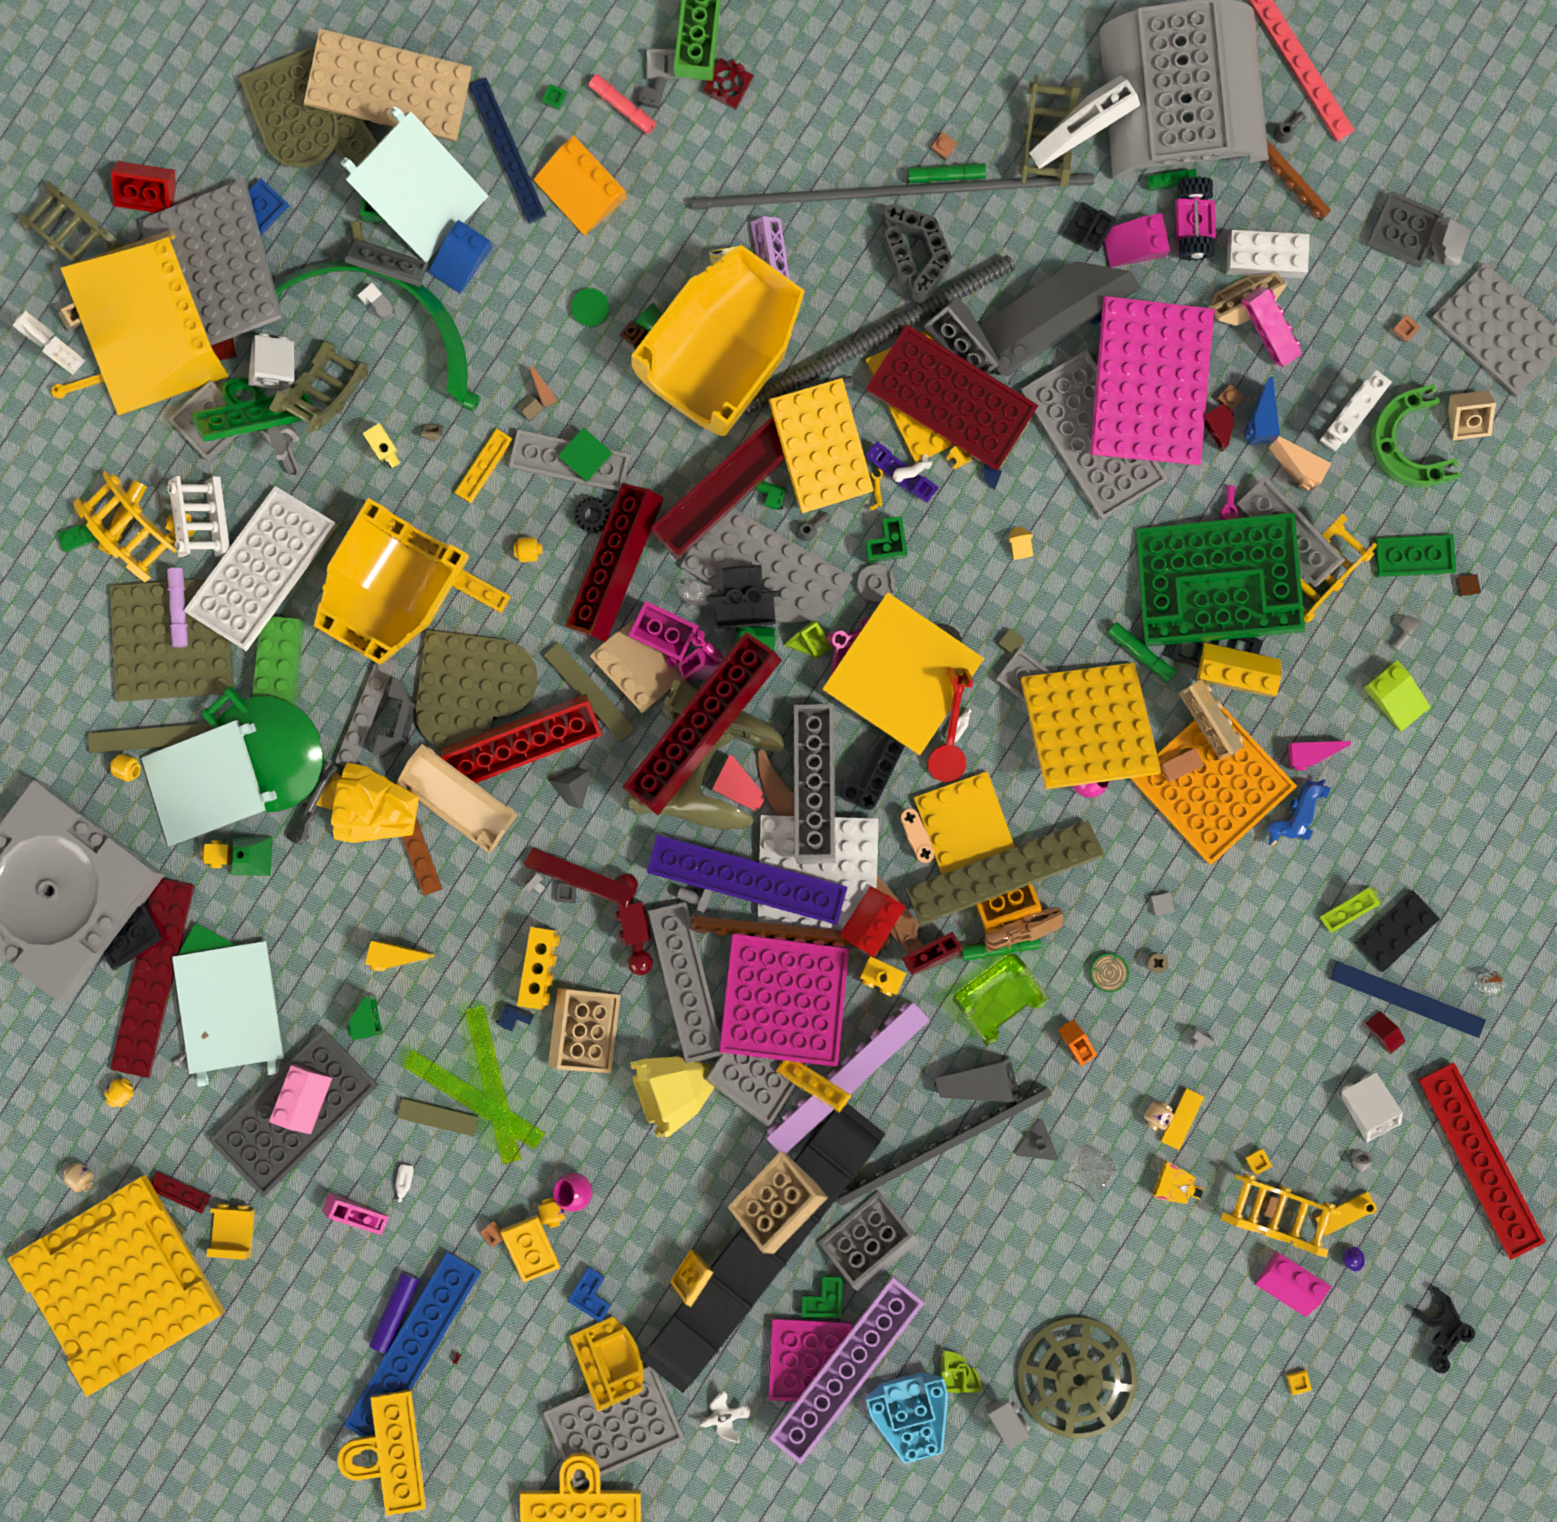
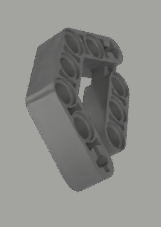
M888 205L884 209L882 220L883 225L887 229L884 235L883 246L897 281L903 285H909L914 301L918 303L925 302L950 267L952 259L950 250L935 217L898 205ZM902 233L920 238L930 260L919 276L916 273L915 264ZM896 254H901L903 257H897ZM938 260H943L946 263H940ZM902 271H908L910 274H904ZM929 274H932V275H934L935 277H934V278H931V277H929L928 275H929Z

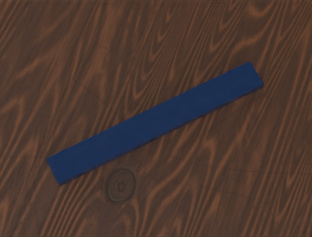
M485 77L469 84L528 223L530 224L546 217L487 78Z
M1339 961L1336 962L1330 977L1332 981L1476 1038H1480L1486 1019Z

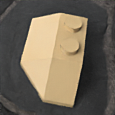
M1276 272L1249 275L1216 292L1209 308L1214 309V316L1219 321L1238 326L1251 319L1241 301L1243 298L1257 288L1263 287L1273 291L1275 294L1274 300L1276 301L1286 287V282Z

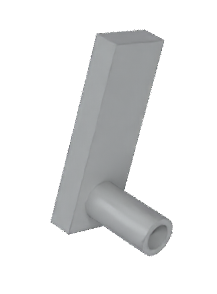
M680 887L677 898L697 905V910L705 913L713 891L705 889L703 895Z

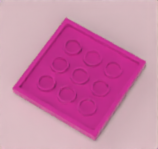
M773 1318L769 1400L795 1402L851 1330L852 1322Z

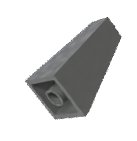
M1010 1057L939 1075L935 1078L936 1081L934 1082L935 1091L939 1093L940 1098L1013 1102L1020 1096Z

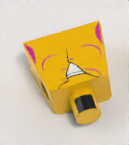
M1164 1160L1152 1196L1157 1199L1187 1204L1190 1196L1200 1200L1203 1188L1194 1185L1196 1177Z

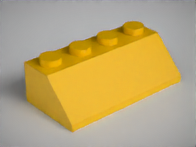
M1204 643L1196 681L1202 679L1203 682L1206 681L1208 684L1273 698L1278 694L1281 680V659Z

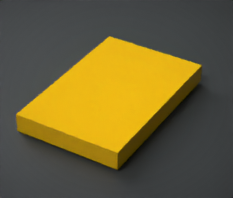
M538 1215L500 1230L523 1283L560 1268V1263Z
M690 1249L671 1278L670 1283L684 1303L691 1307L713 1272L695 1250Z

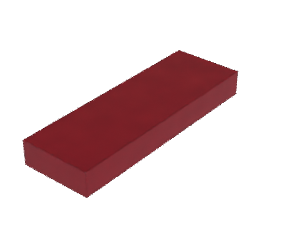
M156 1171L151 1182L157 1194L201 1214L204 1213L211 1198V1194L160 1171Z

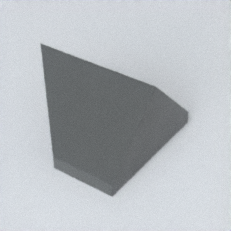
M577 768L548 779V781L568 806L582 809L592 771Z

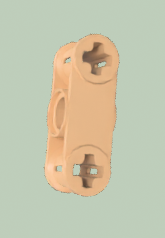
M906 809L901 814L900 820L908 842L918 861L928 863L934 858V850L929 841L927 831L918 813L913 809ZM906 813L914 815L913 823L904 820L907 817ZM922 849L930 852L927 860L925 857H920Z

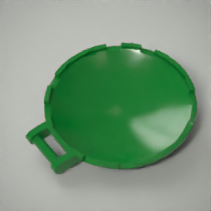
M228 686L224 690L225 693L209 708L201 711L202 716L214 729L236 720L239 721L240 726L254 723L256 731L245 734L243 738L261 794L275 791L277 799L264 803L266 811L263 812H278L299 804L316 787L320 779L321 768L323 767L324 752L320 743V735L314 723L304 711L289 701L273 696H257L243 699L233 687ZM230 699L234 704L217 718L214 713Z

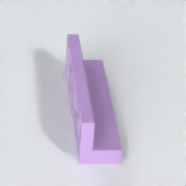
M762 216L751 222L755 254L789 279L781 219ZM770 223H774L775 233L771 230ZM773 241L778 245V251L773 247ZM776 260L781 264V270L776 266Z

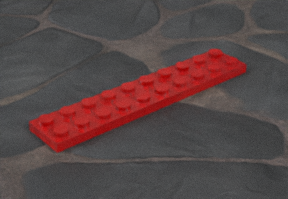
M1451 1062L1417 1079L1508 1259L1512 1260L1546 1243L1456 1064Z

